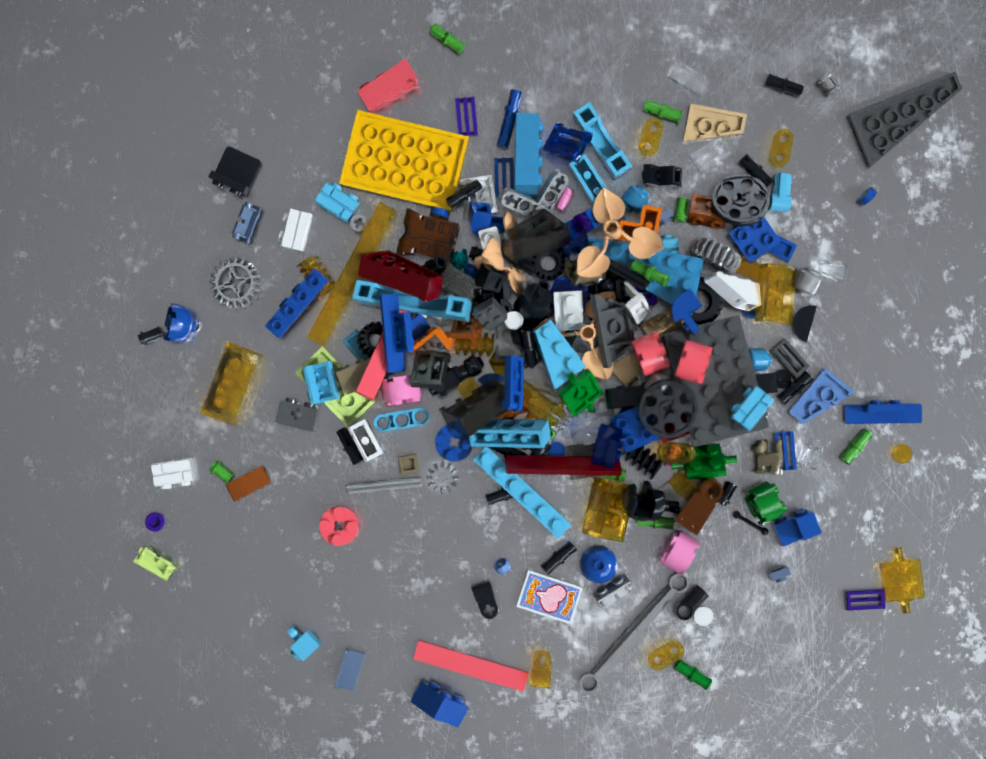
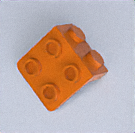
M433 326L425 333L427 335L422 340L418 338L414 341V351L410 353H416V350L421 349L423 345L429 343L436 336L447 350H451L454 347L453 342L455 339H451L448 330L444 333L440 327L436 328Z

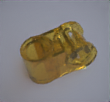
M539 650L534 654L530 687L550 689L552 661L549 653L545 650ZM542 656H545V659L547 661H544L543 664H540V661L538 659H541Z

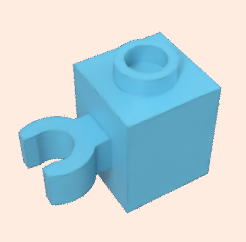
M294 625L287 631L289 636L296 641L290 648L292 650L291 654L297 660L301 659L304 661L321 645V642L309 629L303 635Z

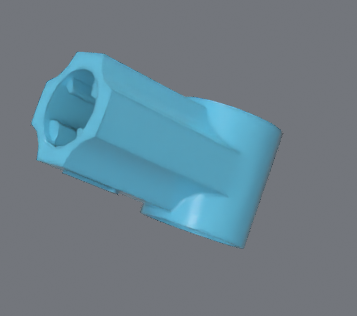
M774 174L773 193L771 194L769 205L770 210L790 212L792 201L790 195L791 174Z

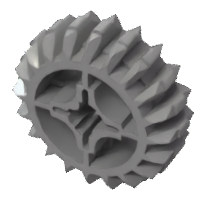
M698 236L691 245V254L694 257L703 258L705 264L715 269L733 274L740 266L742 260L740 255L717 241Z
M234 257L233 263L230 258H227V265L220 261L222 268L214 267L218 273L217 275L211 273L215 280H210L209 283L215 285V287L210 288L211 292L217 291L213 296L215 299L221 296L220 304L226 301L225 306L229 308L231 303H233V308L237 309L239 303L241 308H244V301L250 305L252 304L249 299L250 297L257 299V296L253 293L254 291L257 293L261 291L255 288L256 285H262V282L256 281L261 275H254L258 270L257 267L250 269L253 263L249 261L245 265V258H242L240 263L238 257ZM234 268L245 269L249 276L239 277ZM229 270L228 280L221 284L222 276ZM234 277L235 279L240 281V284H238L239 286L237 287V289L235 286L231 285V282H233L232 280L234 279ZM251 281L248 292L242 295L243 286ZM233 289L237 298L227 297L222 290Z

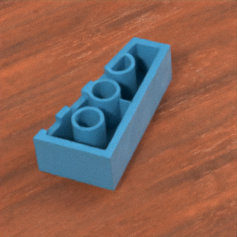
M516 113L515 190L536 199L538 185H542V174H538L539 167L542 168V156H539V150H542L543 138H539V132H543V120H539V113Z

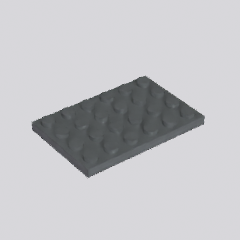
M740 315L697 325L700 332L696 335H693L692 332L687 333L685 329L664 334L674 377L686 340L713 348L702 385L675 377V380L685 383L693 391L698 403L696 421L689 429L693 447L769 428L766 413L762 415L749 432L730 418L733 414L730 412L732 407L737 402L741 404L745 399L742 396L749 387L752 389L754 386L758 387ZM682 393L680 395L681 402H688L690 395ZM684 412L686 421H689L691 414Z

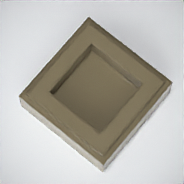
M417 454L398 456L400 475L419 473Z

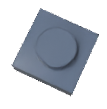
M671 208L662 212L660 226L671 222L670 218L674 216Z
M787 566L767 572L770 580H776V583L786 580V576L791 575Z

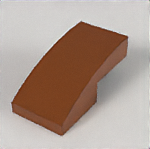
M260 466L225 486L235 502L270 484V481L263 467Z

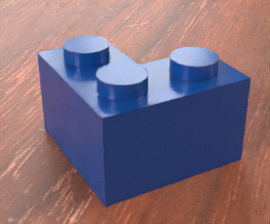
M804 508L794 511L791 517L787 518L785 515L775 519L776 523L771 524L782 547L822 534L814 512Z
M421 681L410 702L433 719L459 727L469 709L463 703L464 699L455 694L452 697L450 693L444 690L440 691V686L430 681L428 684Z

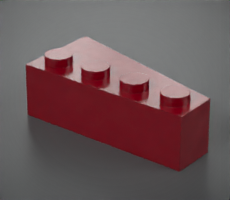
M390 250L361 254L358 276L412 295L424 302L439 299L443 276Z

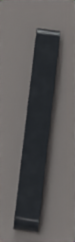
M776 373L755 374L758 387L766 394L778 392ZM645 385L605 389L607 409L638 406L641 395L645 391ZM648 396L645 399L648 405H653L656 402Z

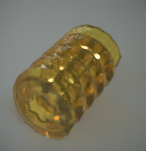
M318 255L311 256L296 266H302L300 273H306L304 279L313 269H317L322 275L326 272L327 268L320 269L323 262L316 263ZM331 274L324 276L329 280ZM335 281L328 282L316 296L317 299L332 291Z
M485 333L483 338L478 340L476 347H472L470 339H455L456 354L459 355L460 351L463 350L464 355H467L470 350L471 355H475L476 351H478L479 356L482 357L485 351L487 357H490L493 352L495 333L492 334L491 338L488 337V333Z

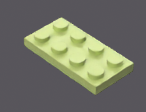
M322 346L295 374L306 384L303 378V367L332 361L334 373H336L342 365ZM337 382L340 399L324 403L349 428L376 400L371 401L355 392L343 396Z

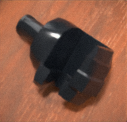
M546 280L530 284L521 292L513 304L515 312L523 316V324L527 327L534 329L543 320L548 318L547 316H553L555 313L554 304L551 302L552 294L549 291L550 284Z
M649 481L643 482L642 492L638 495L636 485H628L621 498L626 514L632 519L644 522L659 519L664 511L678 513L680 507L679 501L665 500L664 492L662 490H654Z

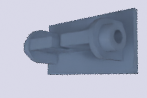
M245 202L244 205L242 204L238 217L243 219V222L236 221L232 231V238L249 243L255 224L259 219L261 207L254 206L249 202Z

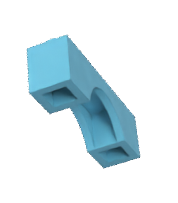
M589 102L573 112V118L614 180L629 171L632 165L607 133L591 103Z

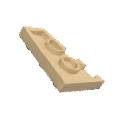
M690 104L683 141L741 134L744 132L747 114Z

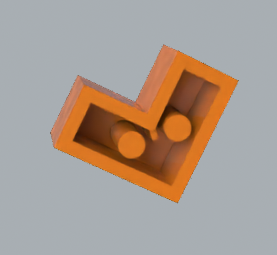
M643 205L640 223L620 220L621 230L629 237H632L634 229L638 227H647L658 233L662 208ZM622 235L616 239V242L630 244L631 242Z

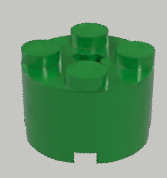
M765 481L744 491V494H748V497L745 498L747 506L753 518L756 516L759 518L760 521L757 523L760 526L782 517L783 513L787 511L784 502L780 501L777 495L779 490L775 483L770 484Z

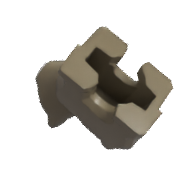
M577 259L566 261L563 273L567 278L571 275L575 276L570 280L574 286L578 285V283H587L589 281L594 284H600L603 281L604 273L593 278L581 277L576 273Z
M767 439L758 440L752 445V451L757 455L758 467L756 473L767 474V467H770L769 474L782 475V464L784 461L781 446L782 440L778 439L776 441V452L767 453Z

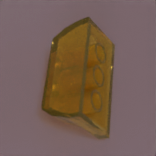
M227 341L200 413L237 427L264 355Z

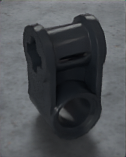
M490 581L471 586L482 616L486 619L494 618L498 613V607ZM486 605L495 608L492 611V615L484 612Z

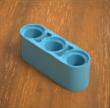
M423 408L380 414L374 419V427L378 431H390L420 426L429 421L430 415ZM419 411H423L426 414V419L423 422H418L415 418L416 413ZM404 414L407 417L405 425L397 423L398 415ZM382 417L388 420V425L384 429L378 426V420Z

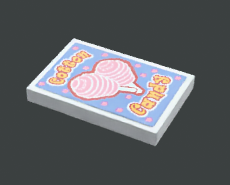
M528 570L516 607L572 624L583 587Z

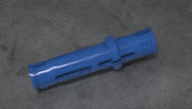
M510 90L509 100L504 108L506 111L496 144L500 147H509L516 113L520 111L518 108L523 93L521 91Z

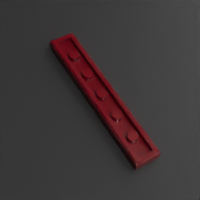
M505 455L506 474L621 476L622 473L619 457Z

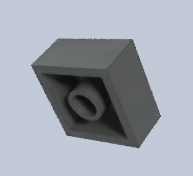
M491 297L473 308V316L489 331L507 320V311L494 297Z

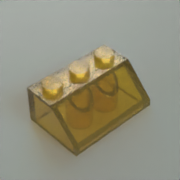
M774 263L759 265L758 283L760 284L762 305L756 308L755 322L792 325L795 297L793 281L796 277L797 268Z
M599 477L594 478L582 533L613 541H624L629 516L623 508L621 498L629 484Z

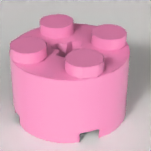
M411 375L382 380L381 391L383 403H385L386 407L402 404V400H404V404L421 401L420 388L410 386Z
M675 530L670 538V546H665L661 553L660 561L664 566L683 575L696 555L695 548L699 549L701 542L681 530Z

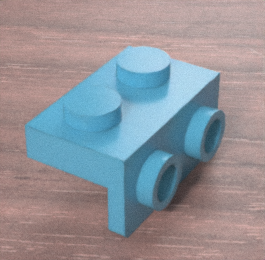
M332 361L303 367V378L306 381L307 395L311 405L340 399Z

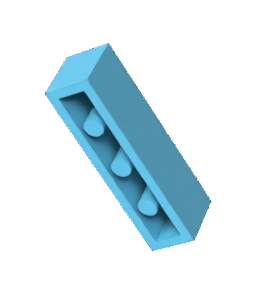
M586 154L569 163L568 168L591 205L594 206L599 192L602 188L607 189ZM623 215L619 220H616V221H617L618 223H620V220H624V221H625L626 218H625V216Z

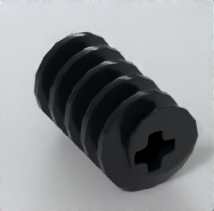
M645 445L628 453L624 450L620 457L626 454V462L633 459L631 465L634 466L638 463V471L644 468V476L651 473L650 480L653 479L662 467L663 459L659 458L656 460L657 454L653 453L650 455L651 449L644 450Z

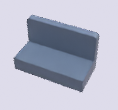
M346 648L334 688L338 689L341 687L351 691L355 690L365 653Z

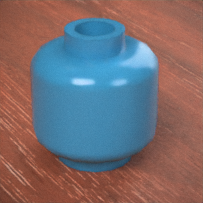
M638 184L630 186L621 197L625 204V209L631 214L633 211L636 213L642 212L643 205H647L650 200L648 197L649 193Z
M750 348L749 353L754 372L763 373L767 371L772 362L771 355L764 348Z

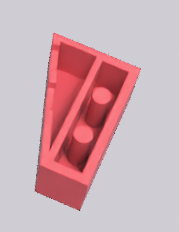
M405 58L386 72L379 74L370 83L366 82L359 87L360 90L357 92L369 113H373L417 87L419 82Z

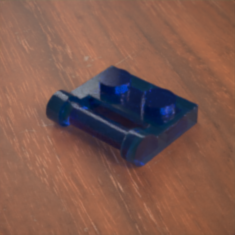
M557 122L543 147L544 153L578 163L585 148L591 142L593 134L589 131L582 132L568 128L564 124ZM565 134L571 137L580 139V141L572 140L559 135Z

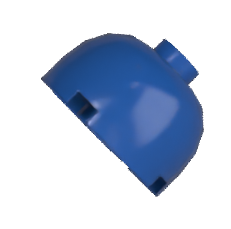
M171 303L165 319L164 326H166L168 332H164V340L168 342H181L189 337L190 332L195 331L196 321H193V315L188 308Z
M603 545L587 548L580 558L582 575L593 583L609 581L615 576L618 569L616 555L610 548Z

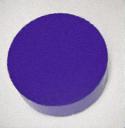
M580 213L572 219L573 227L578 233L583 234L590 230L591 223L585 214Z
M159 512L150 513L145 519V525L150 531H159L165 526V518Z

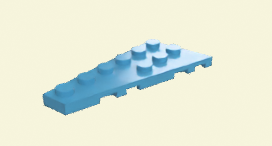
M590 237L588 246H596L602 251L605 240ZM608 240L604 255L631 270L633 261L637 259L648 266H655L657 270L666 275H670V280L665 287L650 280L646 291L671 305L674 304L678 296L690 288L695 296H697L704 262L703 258L660 250L650 258L638 259L630 253L629 244Z

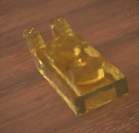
M526 380L523 381V405L541 420H548L550 425L556 426L558 420L548 412L551 411L559 418H564L565 412Z

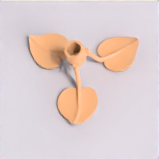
M602 188L595 199L593 215L597 222L605 224L606 236L604 237L603 249L600 251L596 246L585 247L578 255L576 273L586 278L597 277L605 273L610 265V259L604 255L608 240L617 239L620 235L631 241L629 251L638 259L650 258L662 250L663 242L656 232L647 227L634 229L632 237H629L622 231L616 220L623 216L625 204L619 196L608 191L606 188Z
M506 211L503 217V224L509 235L508 240L499 245L495 238H491L487 242L482 255L475 257L474 261L477 270L482 262L493 265L497 270L507 271L510 285L517 296H519L524 290L522 275L518 268L513 266L511 268L503 267L504 260L501 248L512 240L518 243L521 232L514 216L509 211Z
M602 292L598 294L601 297L616 301L615 292ZM590 299L586 304L585 313L588 317L593 318L591 324L585 325L577 332L564 333L565 331L562 330L560 333L563 337L579 335L582 341H589L592 351H588L583 355L582 362L586 366L583 369L588 368L594 377L608 380L613 371L614 361L611 363L612 366L610 368H603L600 347L594 348L592 339L596 336V330L594 328L595 320ZM549 317L543 320L538 326H536L533 329V332H535L549 320H551L555 325V317Z

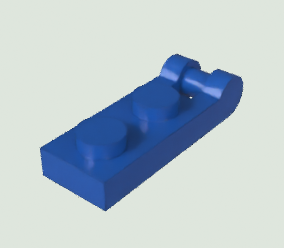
M505 356V397L501 404L504 410L520 412L523 408V357Z

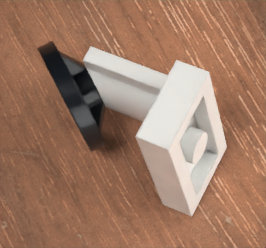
M616 276L618 301L623 303L626 294L631 298L625 306L633 321L638 325L652 311L645 297L640 292L638 293L628 281L624 283L622 278Z

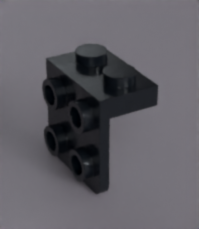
M228 146L215 172L211 170L208 177L212 180V184L219 188L225 186L230 188L229 192L240 196V194L247 196L260 168L261 161Z

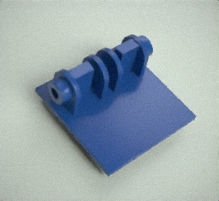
M765 217L753 225L738 226L729 233L731 241L734 244L736 243L750 264L781 242Z
M639 405L610 418L626 453L660 439L659 436L652 434L643 425L639 415ZM648 415L646 421L649 424H654L651 416Z

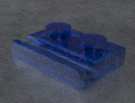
M582 231L569 242V247L562 248L566 260H570L572 254L575 256L589 244L588 235Z

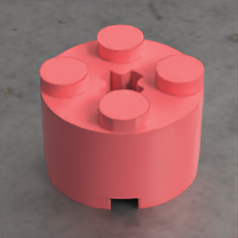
M657 331L631 341L634 354L637 357L644 377L670 368L667 357H663L666 355L663 344H658L661 341Z
M686 340L675 377L702 385L713 348Z
M333 507L327 510L321 517L319 523L320 533L324 540L332 545H345L358 534V516L348 507ZM336 521L344 523L342 526L343 530L335 528L337 526Z

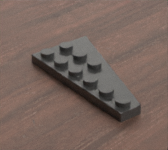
M956 71L848 114L869 168L963 89Z

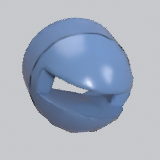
M501 558L495 562L494 569L500 575H506V572L510 571L511 566L506 558Z

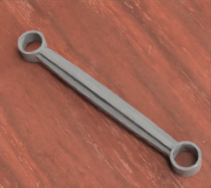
M672 574L668 580L669 586L625 631L592 672H586L580 676L579 686L583 692H595L599 686L598 680L639 638L674 595L682 593L688 588L689 581L684 574ZM676 576H682L685 579V585L682 589L677 590L672 586V579ZM586 676H592L596 681V685L592 689H585L582 686V681Z

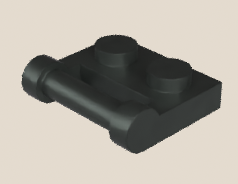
M416 350L410 386L434 388L438 391L445 390L446 369L451 355L447 352ZM435 361H440L437 380L432 379Z

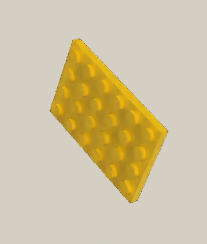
M357 110L339 185L429 207H439L451 212V208L445 199L456 193L469 137Z

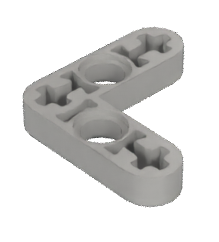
M554 170L549 175L536 199L511 188H504L499 193V200L503 206L535 221H544L567 186L568 177L562 170ZM560 177L562 178L561 181L558 180V181L556 182V180H555L556 178H560ZM550 191L553 192V197L546 200L545 194ZM511 195L515 202H513V200L511 199L506 200L505 197H509ZM528 201L526 208H519L521 202ZM533 207H534L536 210H538V211H540V210L542 209L543 212L537 214V213L533 210Z

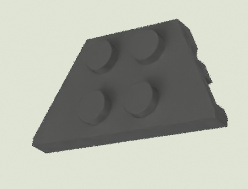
M591 294L590 298L603 368H610L612 366L611 363L616 358H620L625 353V350L632 346L631 341L635 340L631 317L625 306L626 303L616 302L613 299L604 298L598 294Z

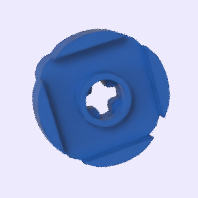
M460 424L445 425L439 430L435 438L437 452L442 458L449 461L465 459L473 448L470 444L468 429ZM451 437L460 440L457 448L455 446L450 447Z

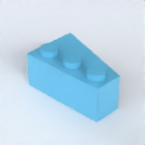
M551 320L534 332V339L552 391L569 380L567 378L569 372L576 374L586 367Z

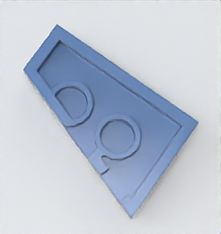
M824 368L788 413L801 424H805L855 392L828 369Z

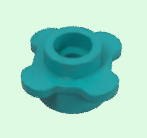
M462 249L461 252L456 251L452 255V265L459 271L463 266L468 265L469 258L466 255V249Z

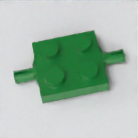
M588 368L579 373L577 377L574 372H569L567 378L570 382L557 393L573 417L587 409L589 414H593L596 411L593 403L604 392Z
M720 444L682 447V461H671V469L683 468L686 472L687 480L726 476V464L737 463L736 455L724 456Z

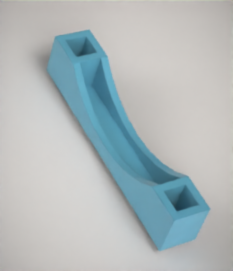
M356 280L352 299L358 304L381 307L380 295L398 294L399 311L469 322L472 302L468 298L439 295V299L424 302L417 297L387 286Z
M485 447L473 459L558 539L571 526L560 513L517 474H506L505 463L488 447Z

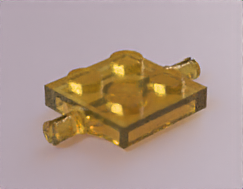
M900 547L899 550L894 548L896 560L881 563L886 602H902L903 614L911 613L910 601L925 598L920 559H904L903 547Z

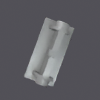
M623 574L622 576L615 577L609 584L599 587L592 594L601 608L605 606L606 608L617 601L614 594L617 593L619 598H622L631 592L633 586L627 576Z

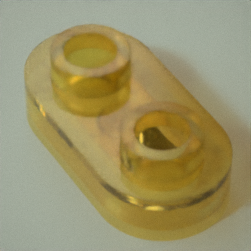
M650 118L644 125L639 143V150L644 156H652L658 150L663 132V123L658 118ZM650 126H656L657 130L652 132ZM650 144L652 146V149L647 150L645 148V145Z
M788 129L778 130L773 137L770 162L775 167H783L789 162L794 137ZM784 136L786 138V142H781L780 137ZM776 155H781L782 161H778Z
M667 442L661 444L657 450L658 457L663 462L686 464L692 462L696 456L694 447L685 443ZM686 450H687L688 453H689L688 456L685 455V451H686Z
M670 641L652 651L648 656L650 667L654 670H662L680 660L684 655V647L678 641ZM672 647H677L675 654L671 653ZM657 656L661 658L659 663L654 662V658Z

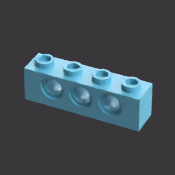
M475 419L468 429L470 444L473 447L544 448L551 437L548 420Z

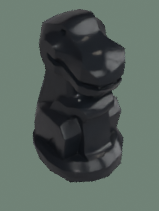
M471 355L459 367L449 368L447 366L445 390L438 391L434 388H428L429 392L433 397L435 395L440 399L446 397L447 393L456 389L463 380L470 376L475 377L482 372L484 367L482 359ZM438 372L433 373L432 379L437 380Z

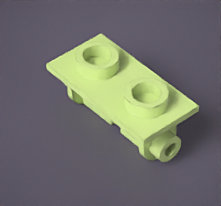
M141 547L138 555L133 560L134 563L167 581L176 568L172 565L173 562L158 557L157 554L148 550L147 547Z

